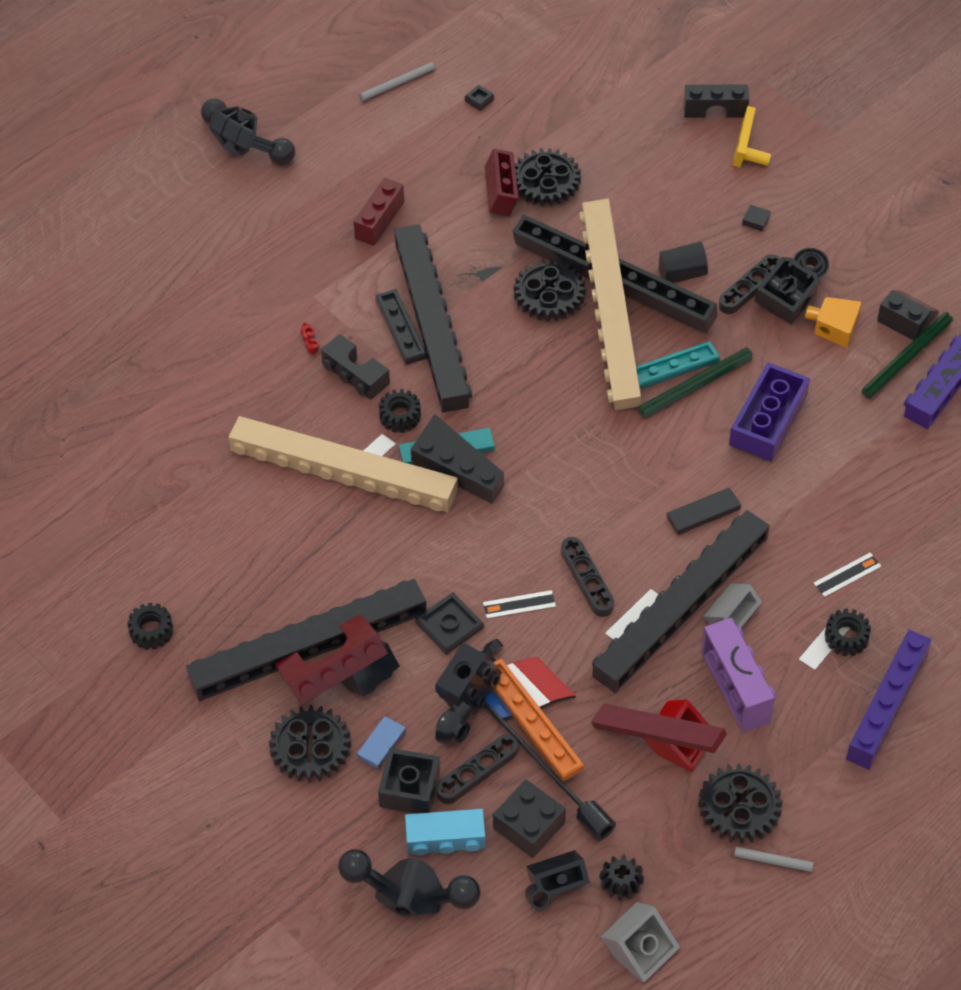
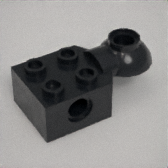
M805 248L797 252L794 258L782 257L758 286L755 302L792 325L816 295L819 279L829 269L827 255L816 248Z
M464 642L435 684L436 693L451 707L442 714L436 726L435 738L437 742L442 744L461 743L466 739L470 731V723L467 721L471 715H475L485 705L488 694L492 688L497 686L502 671L487 655Z

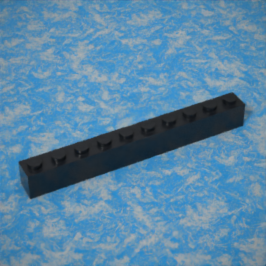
M522 215L512 231L516 245L548 260L553 259L555 263L562 261L563 267L570 264V270L576 268L578 274H582V276L590 279L588 270L593 268L592 263H587L585 250H590L589 244H584L581 240L527 215ZM619 258L625 296L706 334L708 333L718 316L717 303Z
M420 224L394 229L395 245L423 346L427 353V360L441 411L444 413L469 408V398H472L470 384L466 385L465 383L467 380L466 369L460 366L462 356L460 349L456 350L455 348L457 346L456 334L450 331L452 321L450 315L446 316L445 313L447 311L445 298L441 299L440 296L443 294L440 281L436 282V278H438L436 265L431 264L433 256L431 249L426 247L428 245L426 232L422 233Z
M748 510L741 516L737 515L726 531L722 530L718 534L716 541L711 546L707 545L703 549L701 556L696 561L692 560L688 564L686 571L681 576H676L671 582L670 587L666 591H661L656 597L655 602L650 607H645L640 613L639 618L635 622H630L626 626L624 633L619 638H614L603 654L600 653L595 657L592 662V677L613 693H616L768 539L770 525Z
M415 578L409 581H402L396 586L386 590H378L365 598H357L349 604L334 607L323 614L310 616L302 622L289 624L281 630L265 633L252 641H245L231 649L218 651L210 657L197 659L191 664L186 665L188 678L198 701H202L279 671L275 664L295 652L299 654L303 661L344 646L347 639L339 626L358 614H361L376 633H379L420 616L427 611L426 600Z

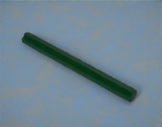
M944 312L864 386L861 390L862 394L866 398H871L940 334L953 321V317L948 312Z
M745 347L638 407L639 414L646 418L753 358L752 351Z

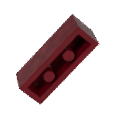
M493 148L485 164L489 212L510 216L519 199L514 153Z
M384 177L353 221L355 239L373 246L376 244L404 203V184Z

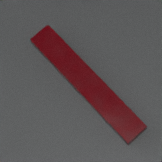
M603 704L591 721L594 728L710 753L717 751L727 735L725 729L721 727L609 704Z

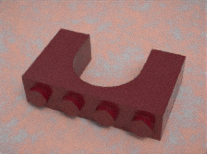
M361 614L339 626L347 640L344 646L329 658L319 662L307 663L295 652L275 664L285 683L301 705L388 654L376 631Z

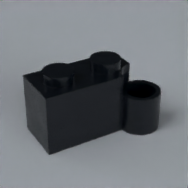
M576 850L526 866L529 880L532 884L527 887L525 897L532 907L542 910L550 904V896L590 883L584 859ZM538 892L543 893L539 900L533 901L535 894Z

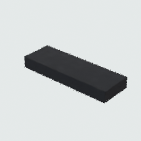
M729 487L668 512L667 519L679 535L741 509V504Z

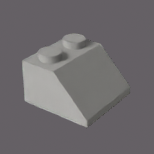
M636 902L601 936L613 957L641 982H645L680 948L656 908Z

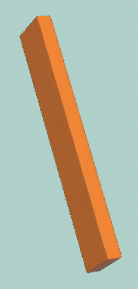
M500 658L493 662L502 671L500 681L496 687L492 688L560 779L565 781L583 771L584 764L503 659Z

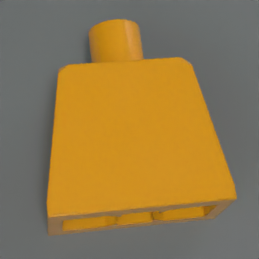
M827 297L824 299L821 309L808 305L805 318L816 321V335L848 348L859 318L862 302Z

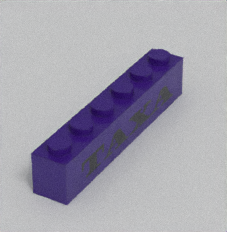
M961 334L959 336L956 335L952 339L948 351L944 350L941 353L937 365L933 364L930 367L926 379L919 381L915 389L916 392L913 395L909 394L904 402L906 407L904 417L926 429H929L961 387Z
M908 629L849 745L846 760L870 770L928 655L932 639Z

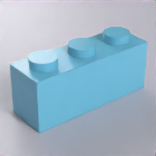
M483 809L405 815L408 854L423 856L433 852L449 854L459 850L475 852L485 849Z

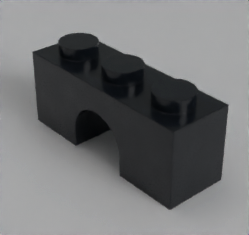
M748 84L685 85L684 118H705L706 111L712 106L724 107L726 109V118L744 117L747 106H749Z
M341 334L321 349L323 366L327 370H332L343 382H348L355 387L359 394L365 395L372 400L390 384L389 369L374 358L365 364H354L357 360L356 345Z

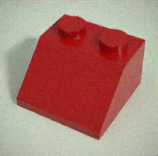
M688 699L667 700L658 714L709 725ZM643 738L657 755L687 771L694 770L705 752Z

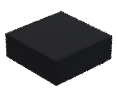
M480 85L476 86L465 96V102L479 111L483 110L494 100V94Z
M750 205L743 218L742 225L763 231L771 211Z

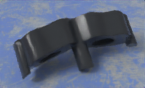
M494 639L485 644L484 650L481 652L487 655L492 662H495L496 659L492 654L504 645L499 639Z

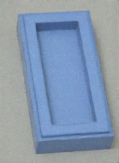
M384 716L358 751L357 758L379 770L387 759L389 748H395L405 734L406 727Z

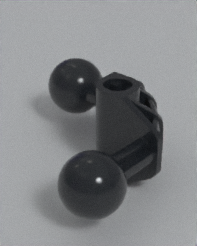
M216 98L209 99L202 105L201 116L203 120L209 124L211 132L225 150L243 156L252 147L268 153L270 159L278 165L289 164L294 159L296 150L294 144L289 139L277 138L274 141H270L256 136L258 117L252 111L239 106L227 108L223 101Z
M359 849L346 851L338 862V870L344 880L350 883L364 881L377 890L375 897L378 901L401 916L410 917L434 914L440 911L442 904L451 903L458 909H470L477 904L481 895L478 882L468 875H460L453 878L448 887L443 889L433 868L415 858L400 860L384 875L372 869L370 857Z

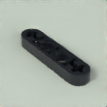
M767 255L721 294L719 309L725 314L737 312L756 295V290L763 281H756L752 277L760 275L765 279L781 258L777 255ZM744 287L747 288L749 292L741 293L738 291V289Z
M576 537L564 539L561 544L562 557L595 615L600 617L609 616L613 612L614 599L583 543ZM568 547H572V549H576V557H575V558H574V553H573V551H572L571 549H568ZM583 563L589 568L586 571H579L576 569V565ZM596 582L599 587L595 590H590L586 587V584ZM600 595H601L600 599H601L602 603H603V604H607V607H603V605H599V598H598V597H599Z
M508 734L498 737L442 778L436 786L439 801L445 804L456 802L514 759L518 753V741L516 738ZM502 745H511V750L509 751L507 748L502 750ZM484 757H490L494 760V764L486 767L480 761ZM467 771L475 775L471 781H464L460 776ZM443 788H446L448 790L452 788L453 793H444Z

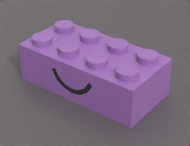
M731 617L704 627L701 654L742 733L770 723L776 695L772 686L767 685L762 667L760 665L757 666L754 661L752 648L750 645L746 646L740 626H736Z

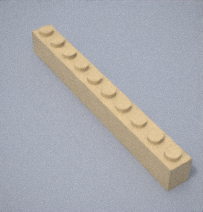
M609 198L582 203L584 211L579 213L581 225H586L587 230L582 232L584 244H589L590 249L585 250L587 263H592L593 268L588 271L590 283H595L596 289H592L593 302H598L599 309H595L596 322H601L602 328L598 329L599 341L605 344V349H601L603 363L607 362L608 369H604L606 383H611V389L607 390L609 403H614L615 411L639 407L642 405Z
M242 416L238 417L228 437L230 451L238 455L251 456L257 460L272 462L281 467L299 470L305 474L310 473L326 480L331 479L347 486H355L368 492L380 493L392 499L397 498L408 501L413 505L429 507L434 511L449 513L458 492L457 477Z

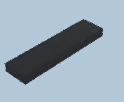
M397 289L375 295L376 302L405 365L427 359V353Z

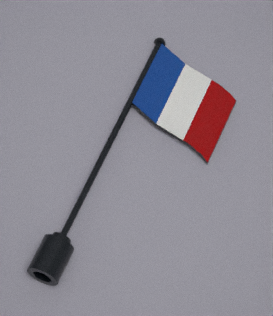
M539 657L527 658L507 665L540 708L556 701L576 698V695ZM492 689L487 696L484 707L516 738L518 743L579 806L576 819L597 841H601L609 836L614 830L616 822L596 801H585L582 803L504 721V719L512 718L513 716Z

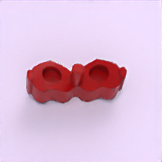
M303 322L301 326L303 341L306 342L308 353L315 354L319 350L320 342L314 339L315 329L306 322Z

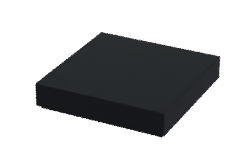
M454 592L415 618V623L446 655L484 629V623Z

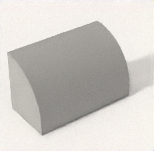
M730 583L703 617L710 625L732 617L735 625H739L741 628L762 601L750 584Z

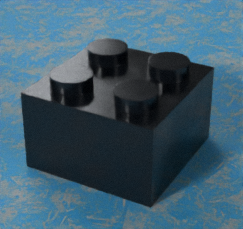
M389 748L378 791L379 807L416 814L430 813L440 775V756Z
M525 779L494 812L493 829L534 858L565 824L566 808Z

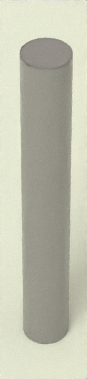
M736 847L734 857L812 872L813 862L741 847Z

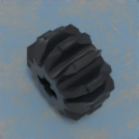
M613 855L611 863L605 862L603 870L599 874V878L602 880V890H608L607 895L609 897L617 894L619 901L622 899V895L631 899L633 893L639 894L641 891L640 885L644 883V876L641 875L642 867L635 866V858L626 861V856L623 855L621 860H618Z

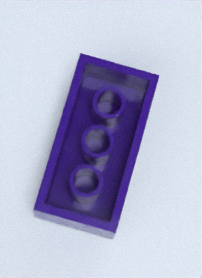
M767 362L731 427L729 445L772 462L808 395L810 378Z

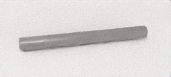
M430 62L360 93V99L362 101L368 100L435 70V66Z

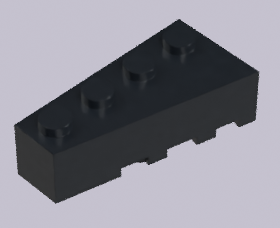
M435 414L410 449L413 464L457 477L458 487L490 503L494 502L504 487V472Z

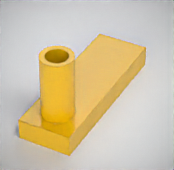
M747 106L732 166L740 168L743 160L765 166L769 164L770 153L747 147L756 110L754 107Z

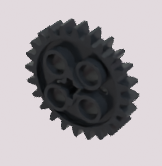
M540 148V153L532 150V155L524 153V159L518 158V163H515L518 196L522 197L525 195L526 202L532 199L533 205L538 201L541 202V206H544L545 202L552 206L553 201L560 205L561 199L569 201V195L575 196V191L579 190L581 169H578V163H574L573 157L567 159V153L560 155L559 149L555 153H552L551 148L547 152Z
M551 259L549 264H546L544 260H541V265L533 262V268L525 266V272L520 271L519 277L515 278L514 300H517V306H522V312L529 310V317L536 314L537 320L544 316L547 322L550 317L558 321V316L560 315L566 319L567 312L574 315V309L579 310L580 303H584L586 288L585 281L582 280V274H577L576 268L570 270V264L563 267L562 261L554 264L553 259Z
M312 705L309 706L308 711H304L303 707L300 706L299 713L296 714L291 709V717L281 716L283 724L275 722L276 731L270 732V755L274 757V765H279L281 773L287 770L288 778L296 774L298 782L302 780L303 776L307 777L308 783L311 782L312 776H316L317 780L321 781L322 774L330 778L331 769L339 772V764H346L345 756H350L349 747L352 746L351 739H349L351 738L350 730H346V722H341L339 714L333 717L332 709L323 713V706H320L317 711H314ZM309 725H313V727H312V736H313V740H312V761H311V762H307V761H308V748H307V747H308V745H309V735H308V727H309ZM296 731H302L300 734H294ZM320 731H328L325 734H319ZM295 753H301V754H302V755L297 756V757L292 756V755L295 754ZM320 753H327L325 756H318Z
M740 763L737 764L736 770L727 765L726 772L718 768L717 776L710 773L709 781L703 782V789H700V799L698 801V807H701L700 816H706L704 825L712 824L711 832L719 830V838L721 839L726 834L729 835L730 842L735 837H738L741 844H743L744 837H748L752 843L754 842L755 835L763 839L764 831L771 833L772 827L778 824L777 817H781L782 809L780 808H782L783 800L779 799L781 791L775 790L776 782L768 783L769 774L761 777V769L758 768L755 772H751V765H748L746 770H742ZM735 785H741L744 789H737ZM718 801H724V802H726L727 804H726V805H720V804H718L717 802H718ZM759 801L764 805L759 806L754 804L753 802ZM741 817L746 819V821L740 822L736 818Z

